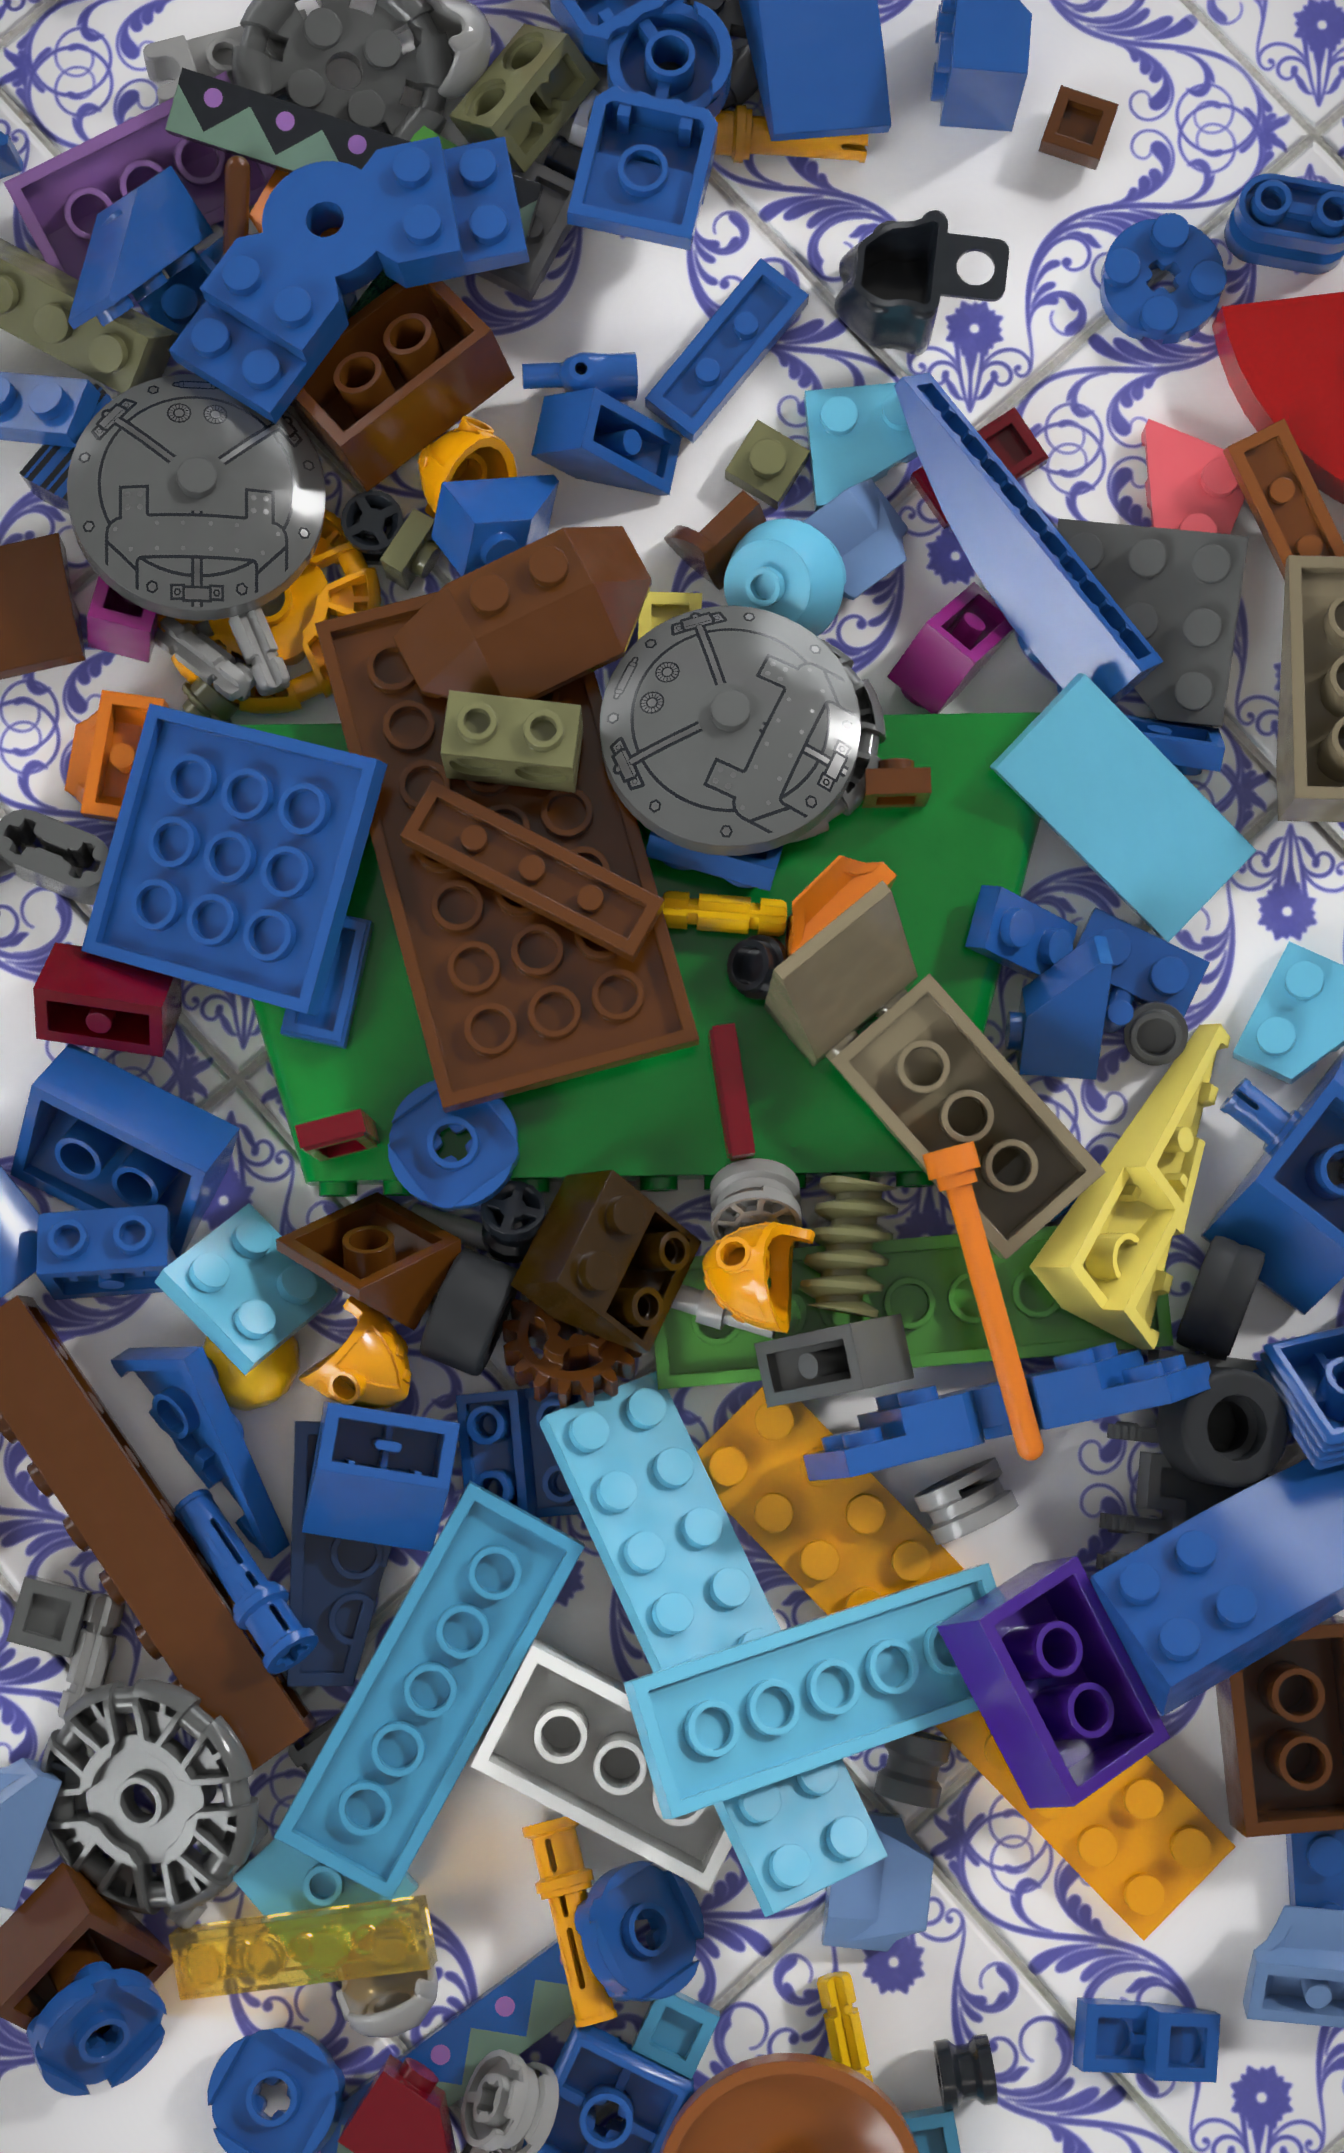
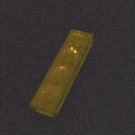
M426 1895L395 1898L391 1901L380 1900L195 1924L187 1930L177 1927L168 1935L180 2001L430 1970L438 1961Z

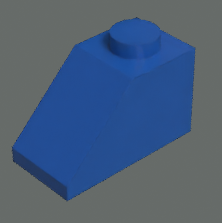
M589 388L544 396L531 456L575 479L665 496L670 495L682 436L596 388Z
M552 474L442 482L431 538L461 576L466 575L547 536L559 480Z
M1093 935L1022 988L1019 1012H1008L1005 1030L1006 1050H1015L1019 1075L1096 1080L1113 969L1107 936Z

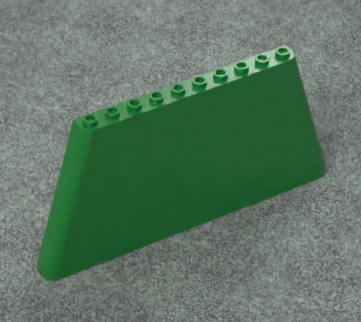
M1041 712L884 715L886 740L879 744L877 756L882 760L890 758L911 759L914 761L915 768L931 767L932 793L926 807L862 808V804H860L850 816L841 813L828 822V831L813 838L788 843L783 846L770 891L756 887H738L727 882L724 878L692 869L677 870L667 866L663 861L648 857L658 896L662 898L663 894L667 891L690 892L689 898H699V893L751 897V903H760L761 898L781 899L787 904L788 920V917L792 914V901L839 855L865 863L884 862L897 875L890 890L895 900L918 975L914 984L907 992L930 973L984 1034L1002 964L965 947L981 885L1001 886L1021 896L1041 820L990 768V765ZM341 723L240 725L349 752ZM637 820L646 850L651 830ZM369 831L346 915L371 920L374 923L347 1048L343 1049L281 1035L280 1031L286 1008L251 999L305 1183L309 1186H319L320 1197L357 1196V1185H383L384 1196H412L399 1182L391 1168L388 1158L389 1133L393 1126V1117L400 1103L421 1085L435 1080ZM687 924V929L668 928L698 1032L699 1045L501 1098L516 1122L520 1149L519 1161L509 1181L525 1182L534 1186L541 1194L550 1193V1182H563L566 1175L614 1170L626 1181H639V1189L642 1192L678 1191V1180L703 1179L704 1190L710 1191V1184L716 1173L723 1167L736 1161L731 1162L730 1158L727 1159L708 1035L712 1026L735 1023L755 1144L754 1158L777 1161L789 1167L798 1177L800 1189L806 1188V1178H821L832 1175L870 1181V1177L896 1176V1187L899 1188L934 1186V1183L931 1180L929 1181L925 1172L828 1058L825 1057L813 1067L764 1009L766 1000L747 998L731 983L727 974L729 954L740 941L758 935L757 929H749L748 934L697 930V925ZM785 929L784 934L781 935V936H779V937H778V936H771V937H774V938L778 939V940L784 945V947H785L786 929ZM875 1016L873 1019H871L867 1024L860 1028L857 1031V1033L860 1035L873 1022H875L878 1019V1017ZM362 1109L375 1121L380 1143L377 1144L378 1147L319 1161L300 1149L295 1125ZM450 1128L443 1130L439 1134L443 1145L436 1151L441 1159H445L452 1155L457 1161L466 1157L468 1152L465 1145L472 1139L470 1133L465 1130L456 1135Z

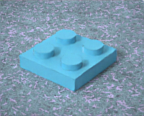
M250 1203L165 1267L155 1280V1283L244 1375H247L326 1309L338 1294L323 1278L277 1251L276 1239L282 1236Z

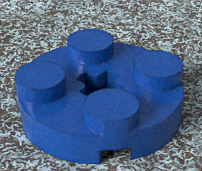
M1165 213L1157 219H1146L1133 224L1113 241L1101 270L1100 301L1110 321L1127 336L1140 341L1143 340V337H1147L1153 340L1164 339L1162 344L1178 343L1197 334L1209 322L1225 288L1227 272L1223 267V261L1217 247L1204 232L1188 224L1187 220L1179 214ZM1151 270H1167L1173 274L1175 278L1172 284L1175 291L1169 293L1163 287L1153 291L1148 286L1153 276Z
M434 1080L412 1091L400 1103L392 1120L393 1126L389 1133L388 1158L395 1176L413 1197L443 1211L470 1209L492 1199L506 1186L520 1158L517 1125L509 1108L501 1098L445 1113L437 1084ZM447 1128H450L456 1135L466 1130L472 1137L465 1145L468 1154L459 1161L452 1155L441 1159L436 1152L443 1145L439 1134Z
M637 1861L607 1871L594 1883L588 1898L583 1900L575 1911L574 1923L577 1932L581 1936L587 1962L593 1974L604 1986L609 1997L615 2001L625 2002L633 2000L647 2002L675 1995L692 1980L700 1960L693 1961L696 1953V1940L704 1938V1920L698 1900L682 1877L669 1870L662 1871L658 1867L651 1865L653 1862ZM647 1919L650 1923L651 1930L645 1936L648 1944L647 1949L636 1938L635 1920Z
M99 1961L83 1967L77 1973L74 1982L58 1992L48 2002L42 2012L32 2019L26 2034L32 2047L35 2063L43 2079L52 2089L70 2096L89 2095L90 2092L86 2085L97 2084L107 2079L111 2088L134 2077L152 2060L164 2039L165 2030L161 2025L163 2013L166 2015L167 2013L161 1996L147 1976L132 1969H112L109 1963ZM102 2026H110V2029L103 2035L93 2033Z
M294 2028L265 2029L239 2039L222 2054L216 2063L208 2085V2106L212 2105V2118L217 2127L213 2128L218 2143L227 2153H318L330 2140L338 2125L343 2107L342 2095L345 2090V2076L342 2070L335 2064L328 2049L319 2040L304 2031ZM283 2080L288 2086L286 2095L291 2099L287 2111L277 2110L270 2117L264 2112L268 2100L260 2094L262 2087L265 2083L275 2086Z

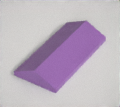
M226 71L213 77L231 83ZM173 97L3 183L45 262L79 280L97 214L169 166H172L210 226L224 220L225 165L227 160L235 155L170 135L165 128ZM246 159L250 165V207L257 202L275 170L272 167Z

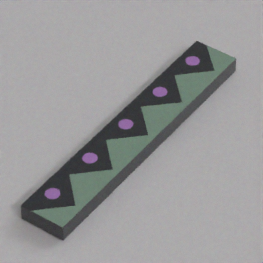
M183 67L165 128L170 135L235 156H242L245 159L288 173L305 165L322 161L343 162L362 170L377 149L411 142ZM513 175L527 245L542 195L543 185Z

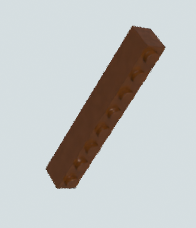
M17 1295L0 1307V1432L11 1444L17 1441L21 1443L33 1461L27 1465V1471L31 1479L46 1497L50 1498L55 1494L69 1515L63 1519V1525L67 1533L83 1552L88 1549L92 1550L104 1568V1571L99 1573V1579L104 1589L119 1606L127 1603L140 1622V1625L135 1628V1632L144 1649L154 1660H158L161 1657L164 1658L177 1678L171 1684L186 1689L200 1697L202 1700L199 1707L212 1718L216 1719L220 1715L224 1718L242 1743L254 1771L308 1733L317 1724V1721L295 1688L287 1686V1676L284 1672L270 1674L266 1671L262 1664L265 1655L250 1632L239 1629L233 1620V1607L235 1603L213 1570L206 1563L205 1558L182 1523L174 1516L173 1512H175V1509L33 1297Z

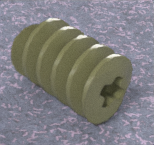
M832 1175L821 1177L819 1187L834 1196L835 1200L816 1203L814 1213L830 1222V1226L813 1228L811 1230L815 1232L813 1241L826 1249L824 1252L807 1254L804 1264L821 1275L818 1278L801 1280L799 1289L816 1300L815 1303L808 1304V1306L855 1316L877 1318L879 1310L863 1301L862 1298L864 1294L883 1292L884 1285L867 1275V1272L870 1268L888 1266L889 1259L873 1250L872 1246L876 1242L893 1240L894 1233L879 1225L877 1219L878 1217L898 1214L899 1208L882 1198L884 1191L897 1190V1188L846 1176Z

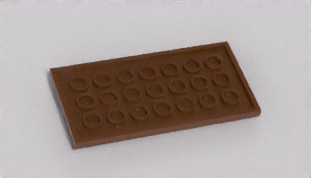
M437 592L315 623L348 751L378 759L388 764L369 831L444 1112L455 1111L699 1045L698 1032L663 910L633 963L403 844L400 837L430 782L434 780L658 896L637 819L624 806L614 791L603 763L600 744L602 696L595 672L593 671L536 699L581 705L583 739L575 793L446 778L440 754L448 699L443 697L438 699L422 695L393 638Z

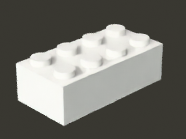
M535 1638L470 1767L695 1885L710 1891L732 1847L714 1805L674 1819H663L624 1684Z

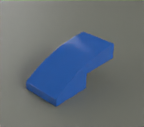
M1077 1997L1072 2065L1082 2072L1145 2074L1155 2081L1216 2083L1221 2014L1211 2010L1169 2004Z

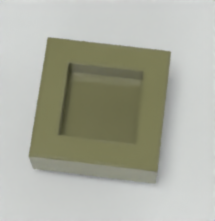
M757 419L727 466L725 479L777 510L808 462L810 450Z
M413 508L380 559L386 578L407 591L417 576L424 579L429 575L441 554V549L431 538L434 519L416 508Z

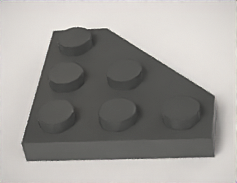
M1058 518L1057 530L1164 661L1134 687L1158 720L1223 728L1249 542L1248 536Z

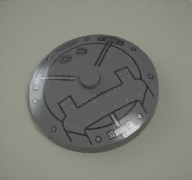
M178 374L149 380L128 389L107 403L93 417L80 436L71 457L67 480L68 507L72 529L83 555L93 570L107 585L130 602L157 614L177 619L201 621L230 618L248 613L272 601L287 590L305 570L316 551L324 524L326 492L322 466L311 440L301 425L287 410L275 424L196 374Z
M714 606L701 608L673 617L654 627L642 636L619 661L607 684L601 704L600 744L603 763L613 789L624 806L639 822L659 837L680 847L711 855L740 856L761 853L790 843L809 832L832 811L843 796L855 769L860 744L861 720L858 699L853 684L837 656L822 640L802 625L779 614L753 607Z

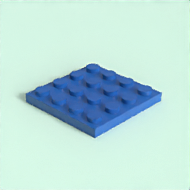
M149 704L81 951L318 1017L388 764L378 759Z

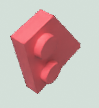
M1148 419L1141 434L1142 446H1145L1148 478L1145 482L1147 507L1151 512V527L1231 534L1245 497L1223 453L1224 449Z

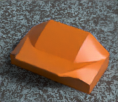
M102 690L98 710L88 719L76 724L64 790L73 795L82 804L80 813L84 817L117 822L149 704L169 708L165 699Z
M839 855L792 901V914L787 920L785 949L788 957L882 880L891 889L897 875L884 862L865 863Z

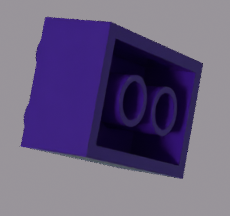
M1077 1556L1034 1563L937 1626L1029 1808L1074 1807L1171 1738Z

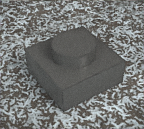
M33 1575L25 1576L6 1641L68 1658L72 1657L79 1631L84 1625L83 1617L87 1602L93 1591Z

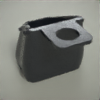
M938 210L929 211L921 219L914 221H885L879 224L871 235L850 249L840 260L839 274L843 282V288L835 299V311L848 328L868 345L881 350L896 349L919 356L927 350L930 344L940 296L995 302L1003 297L1006 287L1009 247L1001 239L948 233V220L945 214ZM971 251L986 254L994 265V274L991 279L981 285H971L963 281L957 272V262L964 254Z

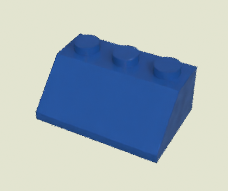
M68 1044L31 1085L10 1175L79 1210L165 1205L170 1212V1246L178 1258L185 1253L227 1172L240 1128L74 1044Z

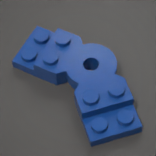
M550 0L551 13L564 32L571 37L585 59L589 62L607 65L608 89L595 96L567 211V223L569 225L691 251L701 205L704 203L716 151L718 122L715 117L724 107L731 85L733 48L726 26L713 10L697 1H694V6L687 4V0ZM663 62H675L682 67L676 70H664L657 65Z
M437 136L377 149L362 170L353 165L336 161L315 162L294 170L276 185L266 201L262 216L263 233L236 238L200 286L205 302L170 347L169 351L175 362L276 424L348 327L347 310L342 295L352 293L366 286L383 269L387 277L405 288L530 262L505 137L443 150L440 137ZM330 228H340L339 231L331 236L320 237L324 231Z
M1116 1342L1101 1344L1053 1357L1054 1369L1025 1374L1039 1430H1048L1167 1405L1211 1389L1209 1383L1211 1373L1209 1361L1186 1366L1184 1355L1180 1354L1144 1363L1141 1349L1118 1354ZM998 1381L939 1396L936 1385L876 1397L878 1410L857 1415L860 1430L857 1429L823 1437L821 1441L824 1450L803 1455L809 1481L851 1478L974 1447L985 1443V1440L1013 1434Z

